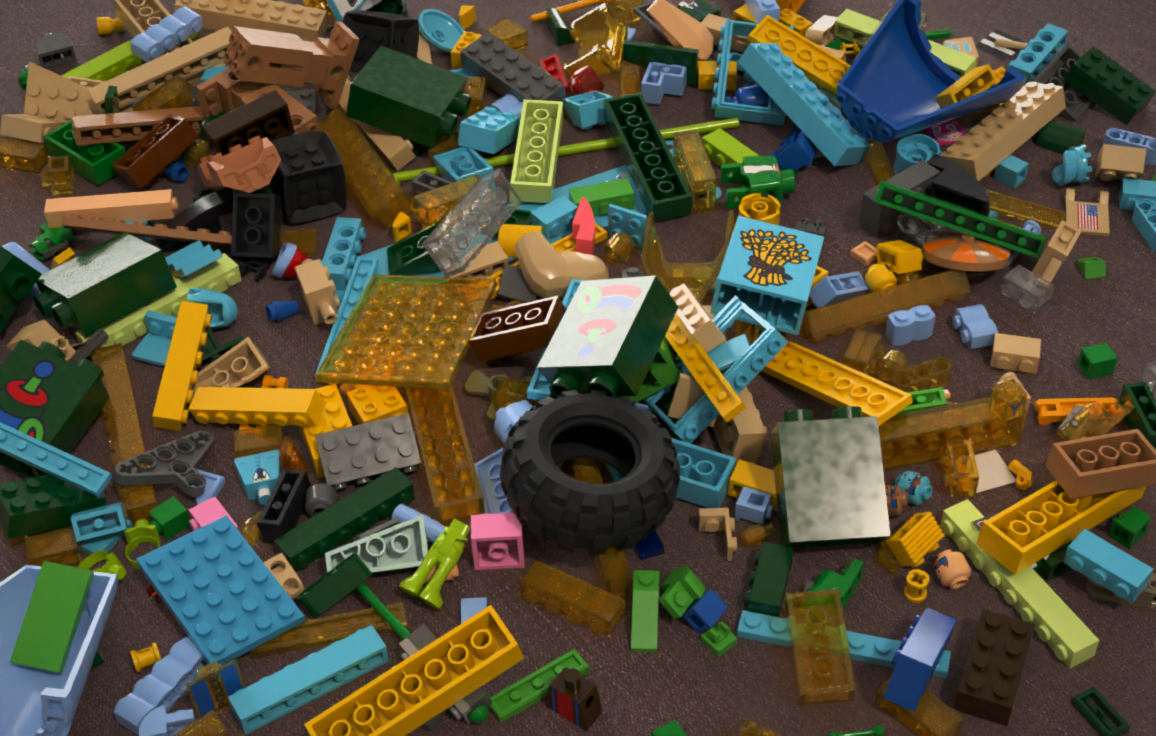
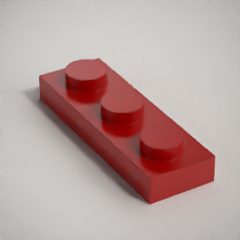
M555 54L541 60L542 69L563 83L566 93L570 92L558 55Z

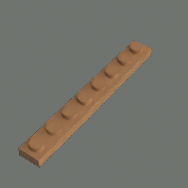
M76 214L62 217L61 224L65 229L119 235L125 232L137 237L191 243L200 240L202 244L231 247L232 244L231 232L219 231L218 234L210 233L208 229L189 231L188 227L176 226V229H170L164 224H155V227L146 226V223L134 221L133 224H125V221L120 219H112V222L103 221L101 217H90L89 220L82 219L81 215Z

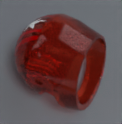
M590 65L578 68L569 79V86L574 95L593 90L602 92L605 88V85Z

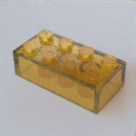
M830 589L786 593L785 608L799 706L853 701L855 684L840 590Z

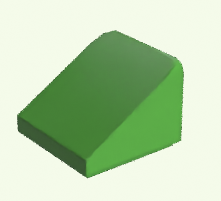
M1097 257L1076 260V264L1085 279L1099 278L1106 275L1104 260Z

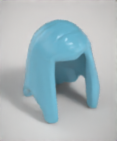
M204 288L189 289L186 301L208 305V314H212L211 330L227 327L236 320L238 308L230 296Z

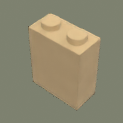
M30 114L2 115L0 134L45 143L43 136L65 124V122Z

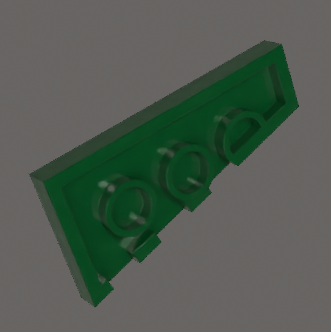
M624 40L623 61L646 69L649 62L682 65L687 67V83L696 86L699 49Z

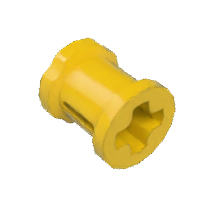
M913 569L906 576L907 585L904 588V597L908 601L920 603L926 599V587L930 578L925 571Z
M156 642L142 650L130 651L137 673L141 672V669L154 665L157 661L161 660Z

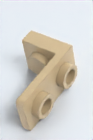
M729 508L699 509V532L724 531L727 561H732V553L737 552V538L732 537L731 532H735V520L730 518Z

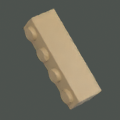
M684 283L675 287L670 292V296L678 305L676 313L707 353L726 339L701 303Z

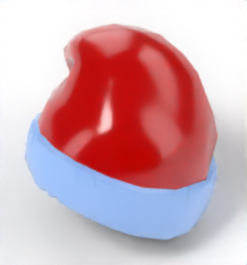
M285 243L280 250L271 275L278 278H298L295 266L301 265L304 260L309 259V256L304 254L297 245Z

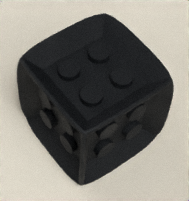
M351 10L345 13L343 23L360 39L349 71L360 73L380 46L417 59L419 43V22L417 19L403 15L365 10Z
M310 131L271 141L277 149L281 162L270 181V186L274 194L281 195V214L288 223L297 224L323 219L339 214L346 209L345 172L340 154L327 133L324 131Z

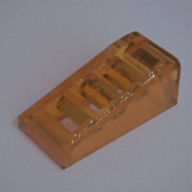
M285 436L279 453L282 469L304 470L308 475L309 468L291 437Z

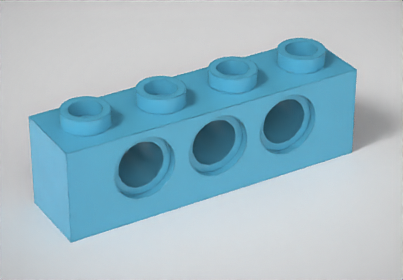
M1047 23L1043 29L1038 31L1036 37L1028 42L1027 47L1019 52L1018 57L1010 62L1008 68L1012 66L1027 77L1023 86L1031 82L1066 45L1067 30Z
M336 218L321 263L323 267L327 266L331 277L328 280L333 279L336 289L346 290L357 254L361 253V241L365 240L366 228L362 227V220L360 218Z

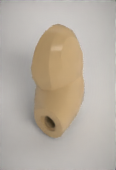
M532 231L526 233L516 242L515 251L525 281L531 292L543 299L554 296L564 299L571 279L584 281L609 279L608 268L600 258L591 254L568 250L559 253L541 232Z

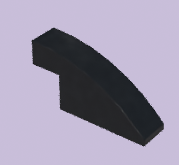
M937 154L927 161L929 165L940 171V174L931 183V197L989 217L990 199L983 186L972 174L960 165Z
M226 187L202 197L174 217L167 224V228L176 229V226L188 227L189 231L208 229L210 233L218 234L219 231H222L219 216L233 213L232 189ZM157 239L163 253L192 244L191 242Z

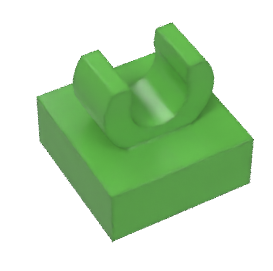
M719 622L701 635L700 642L719 658L737 645L738 638L724 622Z

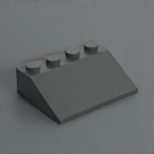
M1067 43L1031 82L1063 86L1066 108L1058 116L1074 122L1093 101L1064 80L1072 65L1082 57L1080 53Z

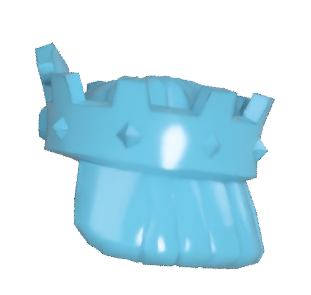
M1086 145L1070 147L1068 151L1063 153V164L1055 167L1052 172V179L1055 184L1061 187L1070 182L1084 183L1089 181V177L1086 174L1087 172H1092V166H1088V158L1091 157V153H1085Z

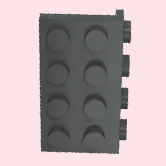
M409 413L315 435L326 484L332 486L336 491L344 490L347 488V484L355 482L357 486L368 484L371 482L370 479L380 477L395 467L403 471V474L416 472L417 467L421 466V459Z

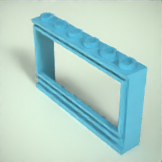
M726 18L725 26L721 25L720 37H723V40H719L718 51H722V53L717 56L716 65H720V68H716L715 80H718V83H714L713 94L717 95L712 98L711 109H715L714 117L725 119L738 118L740 121L783 126L786 113L770 96L768 107L724 102L732 35L748 37L758 25V23L730 21L729 18Z
M734 296L712 319L720 331L723 333L728 327H732L734 321L743 311L766 329L723 374L738 395L782 350L788 341L774 327L744 304L738 297ZM677 355L676 366L680 370V372L683 373V369L680 363L683 361L681 360L679 355ZM673 384L642 399L684 442L690 444L720 414L705 393L674 424L655 404L664 394L670 392V387Z

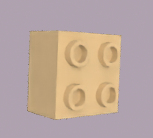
M1103 144L1097 157L1095 177L1107 182L1113 181V179L1121 180V183L1123 178L1139 179L1144 170L1146 149Z

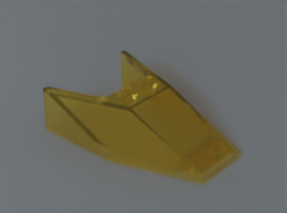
M733 211L728 212L724 246L716 259L708 263L666 262L657 235L653 212H649L641 255L646 276H657L669 294L675 287L684 283L702 304L720 273L735 227Z

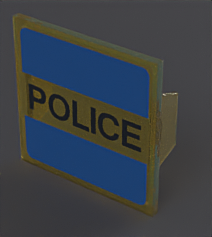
M236 659L224 665L214 661L198 669V678L186 684L199 722L231 707L228 696L234 694L239 689L246 688Z

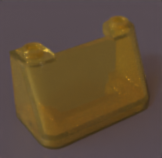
M605 2L572 21L570 33L572 38L579 42L576 61L567 60L564 63L563 71L569 77L574 74L573 78L612 75L622 70L623 42L627 40L628 28L623 19Z

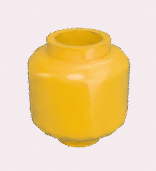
M874 264L868 268L865 282L874 295L887 296L895 290L897 278L888 265Z

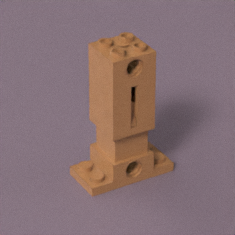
M335 21L330 39L317 37L315 42L303 41L297 34L234 26L229 36V45L224 54L223 63L240 81L303 87L304 82L314 83L316 94L330 108L337 109L360 39L343 22Z
M228 68L196 86L204 118L211 115L215 116L220 111L229 113L276 90L288 104L295 131L294 134L319 131L317 115L276 84L240 81Z

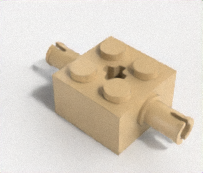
M306 259L301 265L295 266L303 298L314 325L322 322L333 324L338 319L337 308L340 307L337 295H333L337 292L333 279L328 280L331 278L327 266H322L320 259L314 261Z
M45 319L23 327L7 345L13 350L20 340L39 347L41 342L46 341L58 347L65 354V360L67 361L76 352L69 345L68 339L64 340L65 336H60Z

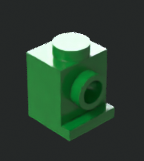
M1134 506L1128 513L1123 512L1119 518L1115 517L1113 519L1108 536L1130 550L1147 533L1151 517Z

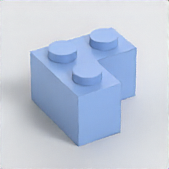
M649 62L641 83V93L646 103L660 105L664 94L683 96L687 85V67Z

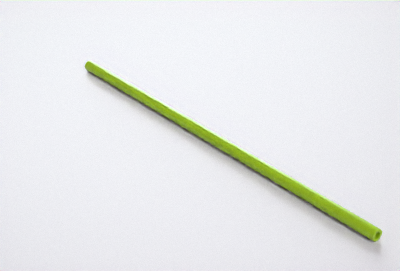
M732 118L660 130L664 139L707 133L719 128L722 130L739 127V119ZM613 138L559 146L558 157L617 146ZM515 154L484 158V160L492 167L514 164ZM437 166L392 173L393 183L413 180L423 170L436 176H441V173Z

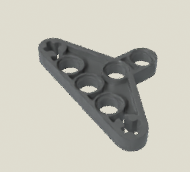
M196 431L119 462L115 466L114 480L121 485L175 483L188 496H201L205 491L206 479L196 469L212 450L214 436L208 431ZM178 448H187L189 451H182ZM161 455L169 456L170 459H163V458H160L159 456H161ZM146 463L151 465V467H143L140 464ZM181 469L184 470L185 473H178L174 470ZM196 483L199 484L200 487H192L189 484Z

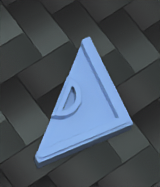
M196 469L206 479L204 493L201 496L195 497L197 505L214 496L216 497L226 483L225 477ZM190 483L192 487H200L199 484Z

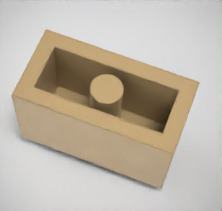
M995 333L990 368L1036 374L1040 359L1041 339Z

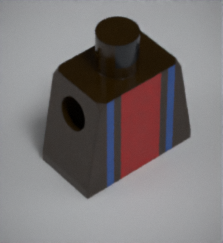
M563 668L550 683L545 706L587 731L602 714L597 686L581 676L580 672L574 668Z

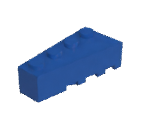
M926 608L922 616L917 614L913 626H910L906 637L903 638L899 649L895 651L891 664L895 665L884 699L911 711H916L920 698L923 696L927 684L932 678L936 666L949 643L957 621L956 619L930 608Z

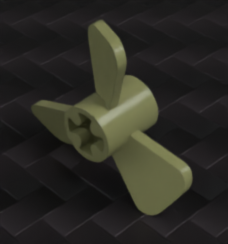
M475 370L470 374L465 383V392L469 395L489 397L490 407L487 411V418L495 423L496 412L500 408H505L512 404V393L528 390L532 376H525L511 384L510 378L506 375L498 374L489 379L481 371Z

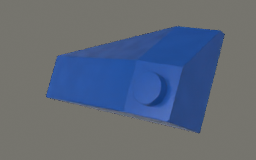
M795 125L788 133L789 136L779 144L781 146L780 150L773 151L770 156L777 158L779 168L797 171L801 167L806 168L813 163L816 146Z

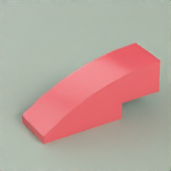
M581 197L572 223L573 240H576V252L593 255L595 249L594 215L587 199Z

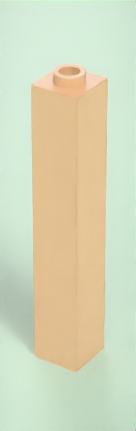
M172 189L46 199L44 214L49 228L63 227L61 225L62 217H69V214L81 215L82 219L89 220L90 217H101L103 221L112 222V219H120L125 222L173 219L175 210H178L177 197H173Z

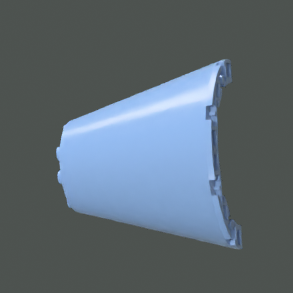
M25 565L0 582V736H68L117 593V574L94 572L62 674L10 662L42 566Z

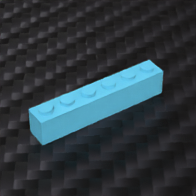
M372 625L359 629L354 634L335 641L330 646L311 653L306 658L287 665L282 670L263 677L258 682L244 689H239L234 694L228 696L232 713L245 735L389 662L387 647Z

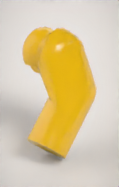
M1013 460L1009 464L1008 469L1017 475L1015 480L1016 486L1021 490H1026L1032 485L1033 474L1019 461Z

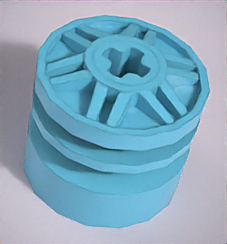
M910 134L900 139L896 148L894 176L921 160L927 163L935 154L939 155L940 148L936 140L923 134Z

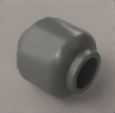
M315 484L306 491L305 510L311 517L337 503L336 490L328 484Z

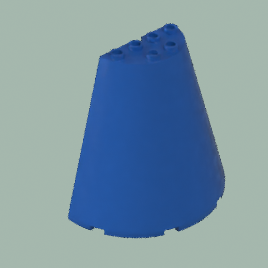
M898 0L837 84L836 98L853 129H857L870 141L885 143L1006 102L1022 89L1027 77L1011 66L1006 70L998 84H994L984 92L940 109L935 97L961 77L930 52L932 46L925 32L919 29L921 1Z

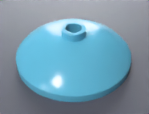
M426 9L418 16L419 30L423 37L431 45L442 51L451 52L463 32H465L455 19L439 10Z

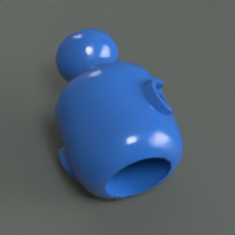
M749 82L736 90L735 97L726 96L724 102L768 107L769 95L759 84L754 85V82Z

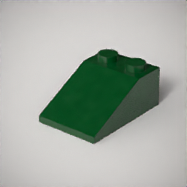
M441 220L387 248L389 274L391 277L439 272L457 262L454 236Z

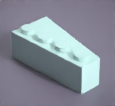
M422 514L326 552L327 573L354 553H357L372 573L420 566L428 553L424 515Z

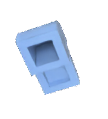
M165 705L149 712L139 727V736H186L199 733L198 722L193 709L178 710L168 714Z

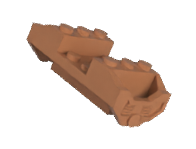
M258 135L249 139V144L241 147L238 144L229 148L230 153L222 156L220 152L213 156L210 154L201 158V163L197 164V174L205 188L220 190L228 187L235 193H251L270 183L281 162V158L275 145L267 137L260 138Z

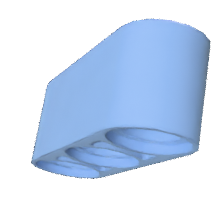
M1110 128L1106 131L1103 144L1145 148L1144 164L1156 165V138L1118 128Z

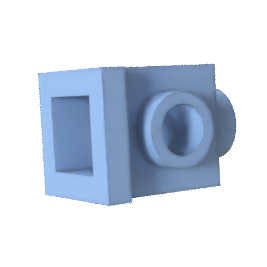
M743 487L736 502L735 520L740 521L742 518L763 525L765 519L770 520L773 515L774 505H771L772 494Z

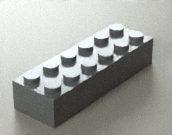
M489 32L460 51L462 67L503 97L511 94L520 102H523L524 99L562 102V99L566 98L565 85Z

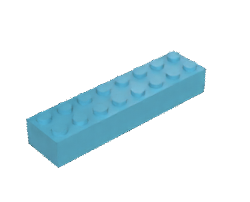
M750 43L738 61L740 65L834 166L858 164L871 147L866 141L865 136L850 126L849 121L841 115V111L829 102L828 97L821 94L817 86L804 76L805 73L792 63V59L781 51L780 46L775 43Z

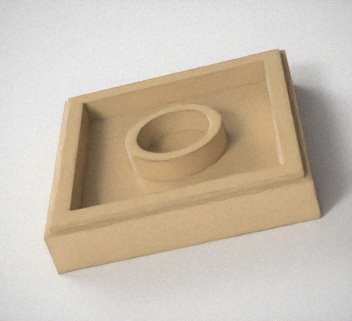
M680 373L668 410L669 417L681 419L705 394L694 376ZM716 418L708 426L714 427Z

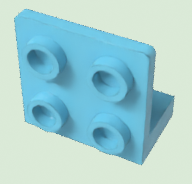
M610 204L608 206V238L646 250L657 236V229L647 226V216Z
M148 310L144 315L148 333L131 355L133 359L165 367L177 317Z

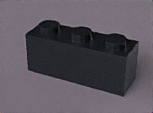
M283 469L257 521L264 542L274 543L275 539L296 527L305 508L306 491L311 486L306 471Z

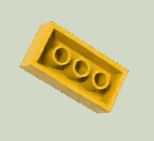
M336 383L316 388L317 392L326 402L317 426L300 427L317 478L325 477L315 435L352 426Z

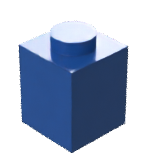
M710 588L704 591L701 598L695 599L682 617L699 634L710 629L728 606L722 601L721 596Z

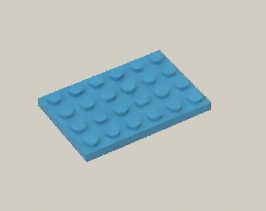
M227 515L136 559L137 566L212 670L305 622L304 614Z

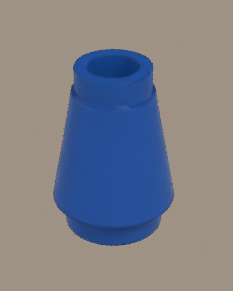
M169 163L162 174L175 182H181L187 179L189 170L183 163Z
M296 300L271 301L265 307L266 315L270 322H279L300 312L299 304Z

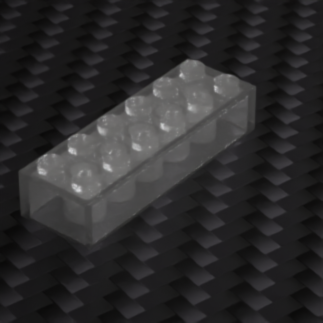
M500 168L482 175L425 239L422 245L446 278L464 272L518 208L522 200Z

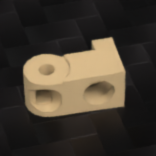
M283 553L264 562L292 600L296 599L305 590L301 580ZM280 563V566L271 570L274 564Z

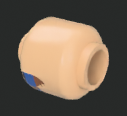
M950 549L938 554V559L935 561L933 568L941 585L950 587V589H958L969 582L968 578L971 576V568L965 556L961 552H952Z

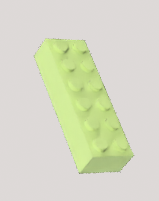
M524 99L510 183L511 201L549 203L552 201L563 123V102Z

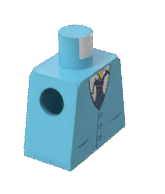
M279 449L234 459L238 478L249 500L258 499L260 504L266 505L283 471Z

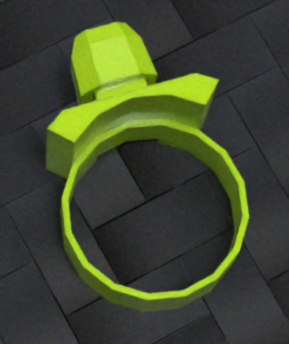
M139 519L133 528L124 530L128 543L125 550L128 563L132 568L138 570L140 568L137 566V562L129 558L132 550L144 542H150L159 548V543L161 542L156 526L149 525L146 519Z
M104 550L90 554L78 566V568L89 570L97 562L106 559L105 565L93 572L117 574L118 580H122L126 575V569L113 552L108 554Z

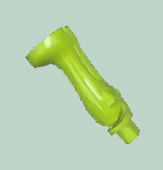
M454 519L449 527L444 528L445 532L441 533L435 540L416 572L411 577L404 579L400 583L399 588L414 598L419 597L432 608L440 610L443 606L440 590L463 552L465 543L468 541L466 536L471 527ZM437 563H439V567L436 570L435 574L422 591L423 585L425 584L431 570Z

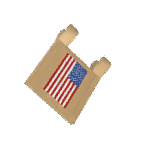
M1067 188L1066 195L1064 196L1066 222L1082 230L1080 234L1109 236V192L1100 191L1098 203L1074 201L1075 189Z

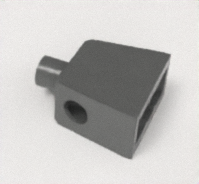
M46 33L44 37L37 39V54L41 67L49 69L77 61L73 45L63 33Z

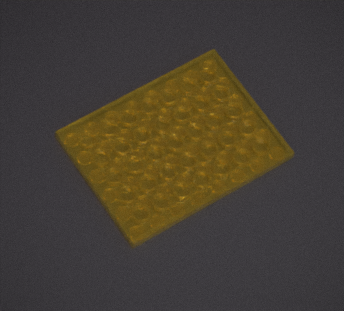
M373 274L316 373L317 382L436 388L439 390L450 389L469 348V339L479 315L486 311L497 287L496 279Z

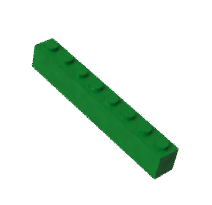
M884 180L880 181L874 197V202L1038 259L1047 240L1044 235Z

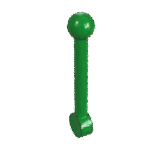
M877 725L872 730L845 733L831 731L828 736H883L884 728Z

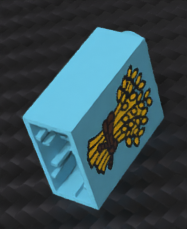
M738 216L717 279L710 313L717 315L736 296L776 330L799 335L824 237ZM744 311L736 319L761 326Z

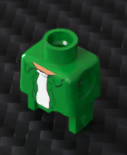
M743 156V163L721 164V184L742 183L743 187L727 189V209L739 208L742 198L754 193H761L762 197L767 198L768 195L775 197L779 201L781 208L783 194H793L795 192L793 169L780 170L775 156Z

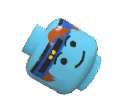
M908 470L899 474L894 484L901 487L902 493H907L908 503L921 505L931 497L932 486H930V480L923 474Z

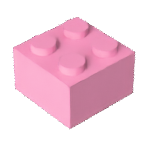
M514 513L471 515V542L475 570L525 568L523 526Z

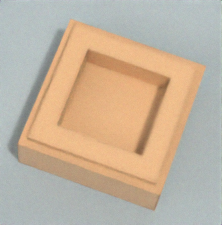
M865 241L853 248L850 256L864 266H867L877 259V248Z

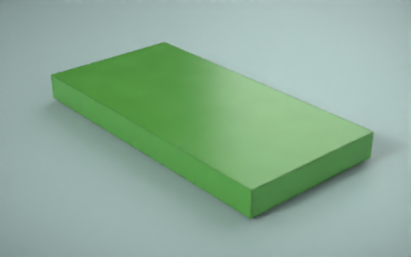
M43 561L10 660L11 663L62 674L94 576L93 571Z

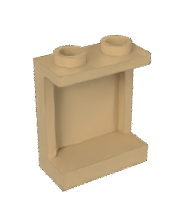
M1062 220L1027 280L1043 289H1047L1061 266V261L1064 262L1082 230Z

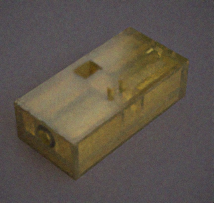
M690 130L673 133V158L692 195L691 215L715 211L717 179L698 131Z

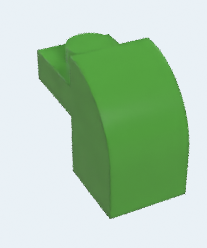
M688 566L675 568L660 585L665 592L659 598V601L674 619L680 618L695 599L701 598L705 591V586Z

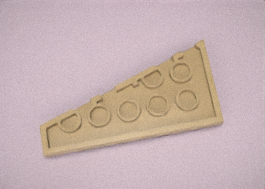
M29 61L24 114L66 123L71 120V117L98 115L99 112L87 90L89 88ZM129 106L119 109V113L138 111Z

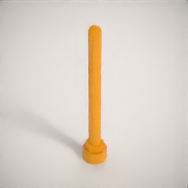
M582 0L555 9L564 14L598 3L607 5L612 3V0ZM546 11L531 16L532 22L547 19Z

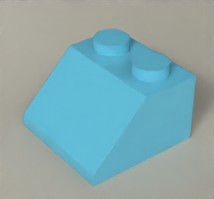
M593 90L564 98L562 102L573 125L580 127L582 130L591 129L592 125L606 124L603 118L604 100L613 98V96Z

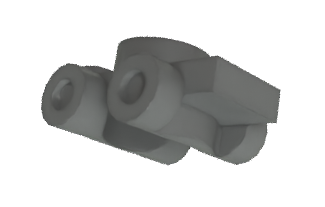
M804 217L802 222L797 221L795 230L824 237L826 226H822L823 222L820 219H816L814 224H810V218Z

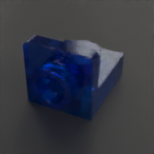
M656 530L646 539H641L638 543L634 544L641 560L664 554V545Z

